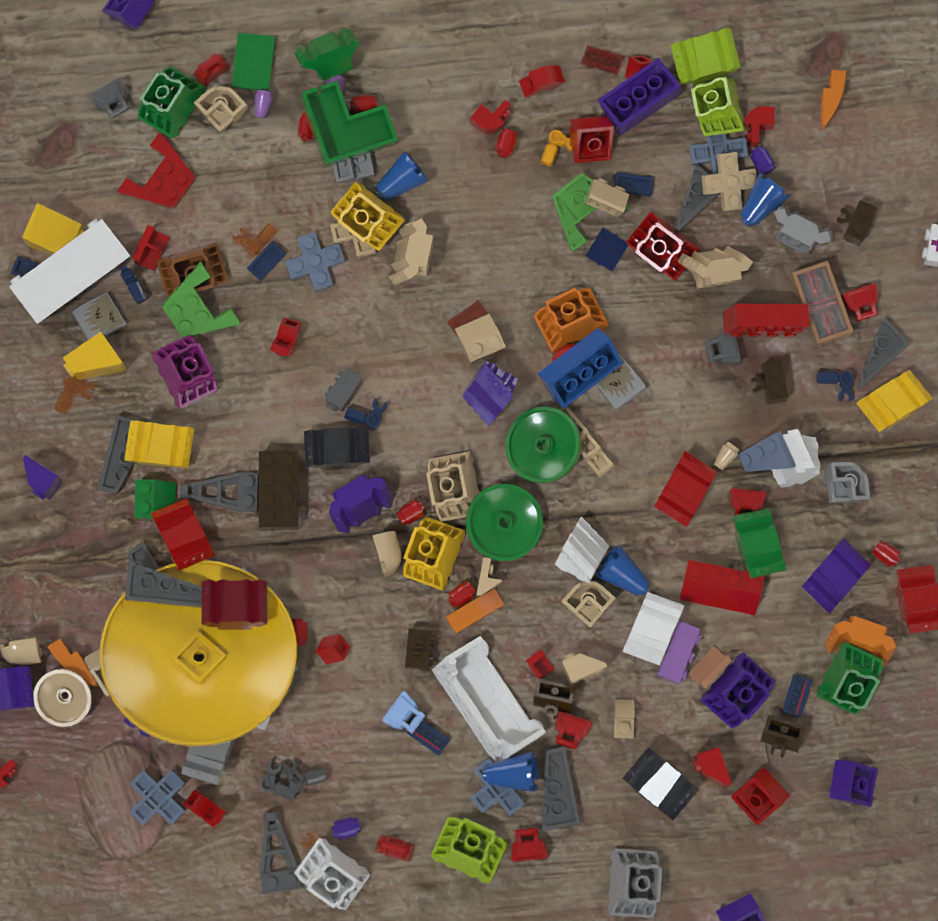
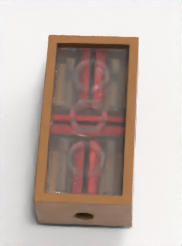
M828 261L792 272L789 278L798 303L808 304L810 325L808 331L814 348L850 337L854 331Z

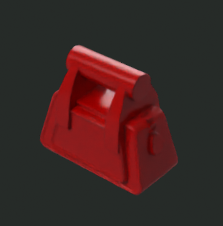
M214 53L206 61L197 65L198 68L193 75L200 84L206 86L228 71L231 65L222 54Z
M876 284L864 286L841 295L843 304L849 312H853L856 322L878 315L875 306L878 302ZM869 308L868 311L860 313V309Z
M731 488L729 490L731 507L735 509L734 516L743 514L740 513V509L751 510V512L761 510L767 493L764 491Z
M558 711L555 723L558 736L555 743L576 750L579 738L583 739L589 733L592 722ZM563 733L574 736V741L563 738Z
M538 827L515 830L516 841L512 843L511 848L512 863L545 860L548 858L547 848L543 840L538 839ZM533 836V840L521 841V837Z
M379 835L375 852L410 862L415 845L390 836Z

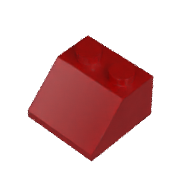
M607 116L571 119L569 137L574 163L611 160L614 126Z
M719 747L694 756L695 760L692 761L695 772L699 771L700 776L724 788L732 785Z
M765 767L731 796L756 826L790 797L787 791Z

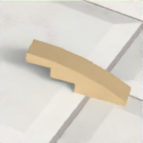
M568 406L564 409L560 408L559 410L567 414L578 427L581 436V457L599 478L614 468V464L605 455L601 447Z

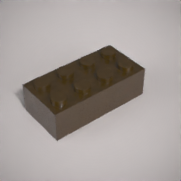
M297 450L259 451L260 531L299 530V454Z

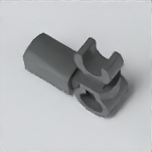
M270 760L267 764L268 773L264 774L260 783L262 790L265 792L275 791L276 795L294 800L297 792L291 791L288 784L276 783L277 777L275 776L281 771L282 764H279L278 768L273 770L271 768L273 761Z
M292 761V768H288L285 763L282 764V772L287 775L289 789L293 792L301 791L305 785L308 787L326 782L323 768L301 775L297 771L296 761Z

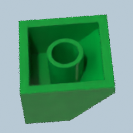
M135 480L134 518L136 521H154L151 515L152 512L176 503V483L160 480Z

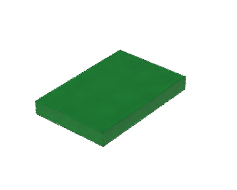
M238 33L232 89L264 90L269 92L275 36Z

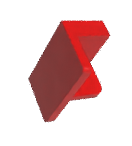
M147 225L132 256L133 262L155 271L157 267L156 260L161 259L170 240L169 236L157 232L155 227Z

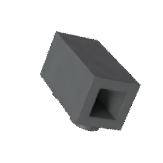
M345 368L344 371H339L335 378V385L333 387L330 386L324 394L326 396L325 401L328 403L327 407L334 412L337 410L342 412L363 381L361 376L348 368Z

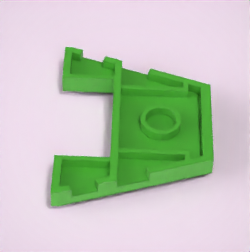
M583 173L579 174L552 196L572 252L586 242L575 225L596 209L583 203L593 181ZM628 203L626 204L624 211L631 207Z
M202 262L196 265V268L186 276L182 284L162 304L163 310L182 338L187 335H196L240 324V320L232 308L214 317L195 289V286L211 278Z

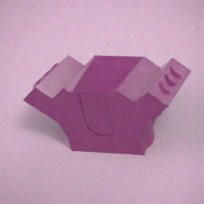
M190 335L152 353L153 362L158 365L159 374L163 377L169 394L174 397L175 405L181 409L217 391L216 381L212 375L214 370L200 343H196L195 339Z

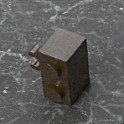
M860 200L853 215L846 208H841L840 212L844 213L846 218L838 217L836 221L840 224H849L843 240L860 247L877 207Z
M782 360L763 363L761 366L763 379L758 377L751 379V383L757 382L759 384V387L753 388L752 392L758 393L764 389L767 404L786 402L788 393Z
M408 629L405 669L428 671L429 666H433L434 655H430V648L435 646V636L432 635L431 630Z
M538 678L533 706L544 708L543 717H546L547 712H553V719L556 720L558 711L572 712L576 686Z
M768 715L760 742L772 745L770 750L772 755L775 749L781 750L780 757L782 758L786 750L798 753L806 726Z

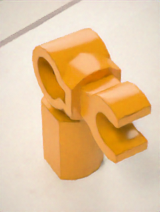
M553 130L548 136L549 144H546L540 163L552 167L558 152L557 146H564L569 152H572L570 138H567L559 130Z

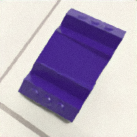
M484 361L465 389L462 397L490 427L513 396V390L518 379L511 373L499 369L495 364Z
M366 474L361 475L333 493L335 500L331 502L329 514L337 530L349 534L351 525L360 527L363 522L375 515L380 516L382 507L391 509L393 496L385 479L373 477L369 480Z
M843 538L802 587L830 614L871 565Z
M745 653L736 656L734 663L727 666L718 680L711 684L710 690L702 695L701 702L733 729L739 726L745 719L749 720L767 700L775 680Z
M20 666L0 669V711L35 707L30 667Z

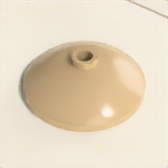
M56 669L46 673L38 681L34 690L33 697L37 712L45 721L55 726L67 727L77 724L88 714L91 707L92 694L88 683L81 675L72 670ZM63 692H67L69 697H64Z

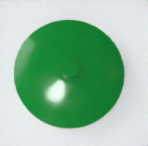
M536 407L521 414L511 425L506 437V456L513 470L524 479L540 484L552 483L566 476L576 465L581 452L580 432L575 422L564 412L552 407Z
M497 484L485 488L474 497L466 513L465 526L468 538L478 552L493 560L511 561L523 557L534 548L542 532L543 519L537 501L529 492L515 485Z

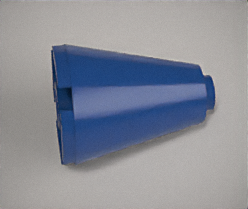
M405 151L375 186L377 188L375 193L381 200L385 199L388 201L425 184L428 180L420 167L413 161V158Z
M762 173L758 175L740 214L743 217L741 221L749 227L751 225L756 226L790 197L788 193L786 196L782 194L784 189L768 177L764 180L762 178L764 174Z
M620 545L617 548L614 547L601 562L603 564L602 569L597 568L595 573L598 578L636 596L644 595L650 588L648 585L649 580Z
M534 752L487 765V768L483 770L484 781H487L489 785L530 792L537 791L538 784L534 785V780L538 779V766L536 757H533Z

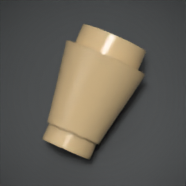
M727 441L725 445H722L714 465L723 471L738 456L737 453L740 450Z

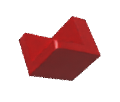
M644 55L630 56L628 58L625 78H630L653 61Z
M341 634L323 637L316 652L325 664L344 661L350 646Z
M542 649L525 660V663L537 679H542L554 670Z

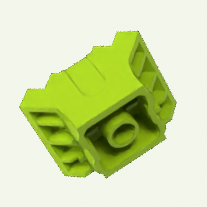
M723 28L718 32L712 31L706 35L678 41L671 45L680 85L703 83L724 77L725 74L741 68L731 28Z
M719 77L711 82L693 84L691 93L694 108L704 136L745 131L734 79Z
M447 817L431 857L436 862H443L448 868L461 871L471 878H478L482 883H491L507 843L502 838L496 836L495 831L466 818L460 820L456 817Z

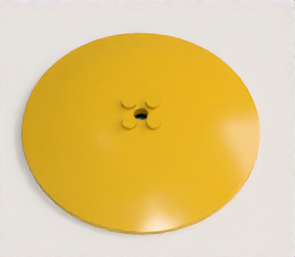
M209 560L201 561L180 571L175 563L155 570L201 586V582L208 579L213 581L221 579H248L255 581L259 579L236 566ZM268 586L267 624L261 627H252V630H218L217 627H208L201 624V608L125 601L126 591L111 610L106 620L100 643V664L104 683L109 695L121 713L139 729L155 738L186 746H208L228 742L245 735L262 724L272 715L287 694L294 676L297 660L296 636L286 608ZM202 654L205 658L203 661L197 662L194 660V656Z

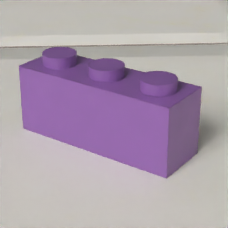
M678 620L657 677L677 685L680 681H685L688 673L685 670L687 663L691 664L695 654L692 652L694 645L698 646L702 636L699 634V628Z

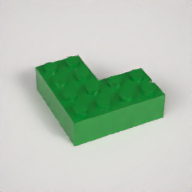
M338 81L322 85L320 90L316 87L301 92L300 100L325 168L396 145L398 138L386 105L350 116Z

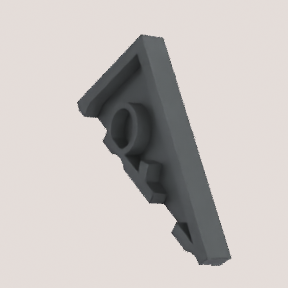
M698 164L694 168L675 227L677 233L720 194H703L702 175L709 174Z
M886 318L880 324L857 386L860 389L910 345Z

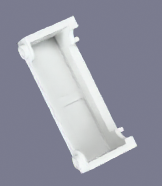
M94 219L87 225L89 229L23 277L18 275L10 281L12 285L9 288L36 324L130 257L129 253L102 219L100 221Z
M479 636L445 657L432 671L495 763L511 758L546 732L540 721L530 720L488 659L489 646Z

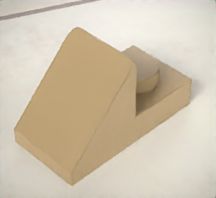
M483 557L477 598L503 583V580L488 578V575L492 576L494 564H490V558Z
M614 700V738H634V700Z

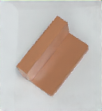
M712 647L688 673V676L705 690L732 660L727 655L724 656L715 647Z

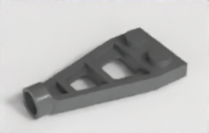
M235 473L190 484L181 483L180 499H192L237 512H257L258 473ZM228 484H237V500L224 499L221 495L222 487ZM213 485L217 487L216 498L204 497L202 495L203 487Z
M279 812L263 814L265 827L260 869L263 894L302 888L301 881L295 875L298 864L279 821ZM276 820L275 824L273 825L269 824L268 822ZM278 834L282 842V848L272 851L269 848V837ZM282 854L288 864V868L285 871L272 872L270 870V860L273 855Z

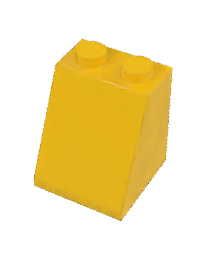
M37 203L22 238L28 247L52 256L85 231H83L82 224Z
M101 332L63 357L66 362L63 366L72 378L76 376L78 380L120 373L127 370Z

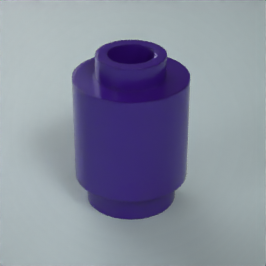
M759 146L751 151L750 159L759 173L761 172L766 175L776 168L775 162L766 147L762 148Z
M357 817L334 821V826H331L334 838L338 837V840L357 836V833H361Z

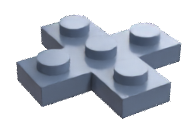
M726 134L706 136L707 143L689 146L692 166L711 163L712 174L718 173L717 154L737 152L738 159L748 158L746 139L727 140Z
M315 232L298 237L297 240L303 256L285 261L291 280L310 275L315 292L332 287L333 283L328 268L345 263L340 245L336 244L321 249Z
M488 758L473 770L485 786L471 796L470 799L482 813L498 801L506 813L511 816L525 803L514 789L489 785L487 781H484L483 770L487 768V765L492 764Z
M143 770L130 783L143 797L130 813L143 826L157 812L170 825H173L185 812L172 798L185 783L172 770L158 783Z

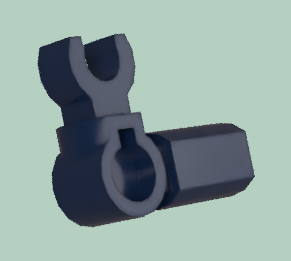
M127 265L119 268L121 270L120 275L126 286L129 285L128 289L136 304L138 305L146 301L147 297L138 281L135 282L137 279L131 268H128Z
M817 371V384H837L839 382L841 392L838 394V401H842L843 394L848 395V402L852 401L853 395L850 388H852L854 376L850 371H844L840 374H837V371Z
M375 399L373 401V411H370L369 416L366 415V412L348 406L344 419L361 425L366 424L369 430H377L380 427V421L383 416L381 413L387 408V402H384L383 407L379 408L376 405L378 399Z

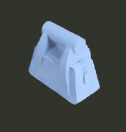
M403 691L384 716L383 722L395 729L402 730L405 728L413 734L426 715L417 710L416 702ZM413 714H415V718L412 720L410 725H408V721L413 716Z

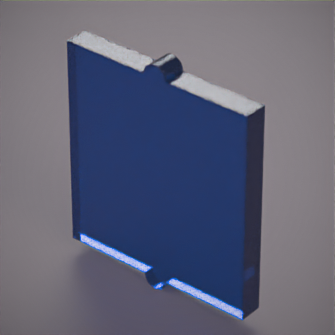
M602 228L585 257L596 262L597 266L601 265L612 272L628 244L617 237V234H612Z

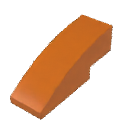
M831 70L829 74V88H823L821 92L820 130L825 129L839 105L844 90L846 71Z
M494 588L448 615L446 620L457 635L505 604Z
M62 639L47 646L52 655L65 669L78 673L88 684L94 687L99 686L78 651L71 654Z

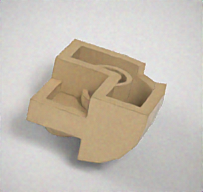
M223 86L212 87L194 102L202 115L219 133L223 132L233 122L236 123L247 109V104L235 91Z
M389 531L373 535L384 577L390 576L398 570L402 561L396 532Z
M584 581L574 586L561 603L591 628L616 597L597 582L590 581L588 583Z
M37 638L9 642V646L0 645L3 658L16 667L41 663L43 652L39 647Z

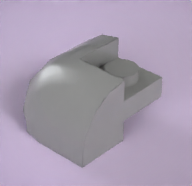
M834 462L826 466L823 486H827L829 503L846 504L870 499L867 474H864L855 463Z

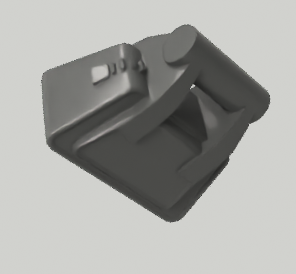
M120 78L115 79L89 96L97 108L101 111H107L110 119L130 108L127 102L124 101L127 95ZM119 102L121 103L120 106L114 108L113 110L110 109V107L114 106L115 104Z
M724 331L715 336V339L705 341L710 364L721 362L723 365H740L741 357L736 338L731 337V335H724ZM713 346L718 347L719 355L715 356Z

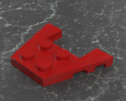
M159 132L149 146L165 158L143 188L126 177L118 188L117 193L175 209L196 178L162 133Z

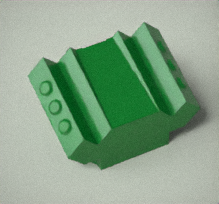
M342 27L339 33L329 32L311 40L306 47L298 46L294 55L302 68L315 70L318 78L324 82L353 69L351 56L359 46L360 41L351 29Z
M171 66L163 69L162 73L156 72L140 97L142 104L138 109V119L168 137L175 138L179 136L180 127L186 125L188 117L195 109L194 102L205 93V86Z
M769 508L733 516L735 540L743 567H746L750 578L786 571L782 549Z
M847 642L839 644V652L834 655L828 671L823 675L822 684L817 688V697L854 715L859 713L862 708L866 709L881 681L879 675L882 671L883 660Z

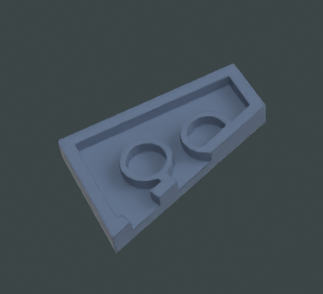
M781 432L772 434L738 454L745 472L796 467Z

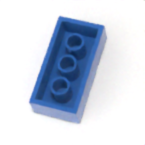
M597 328L545 367L538 375L551 398L564 409L621 366L623 362L610 338Z

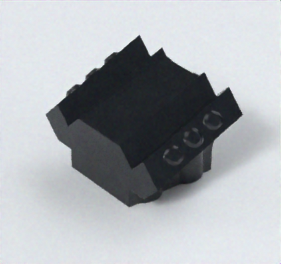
M341 427L304 431L305 467L320 468L323 471L353 469L357 465L369 463L368 427Z
M650 748L644 751L622 778L638 794L671 820L677 817L699 790Z

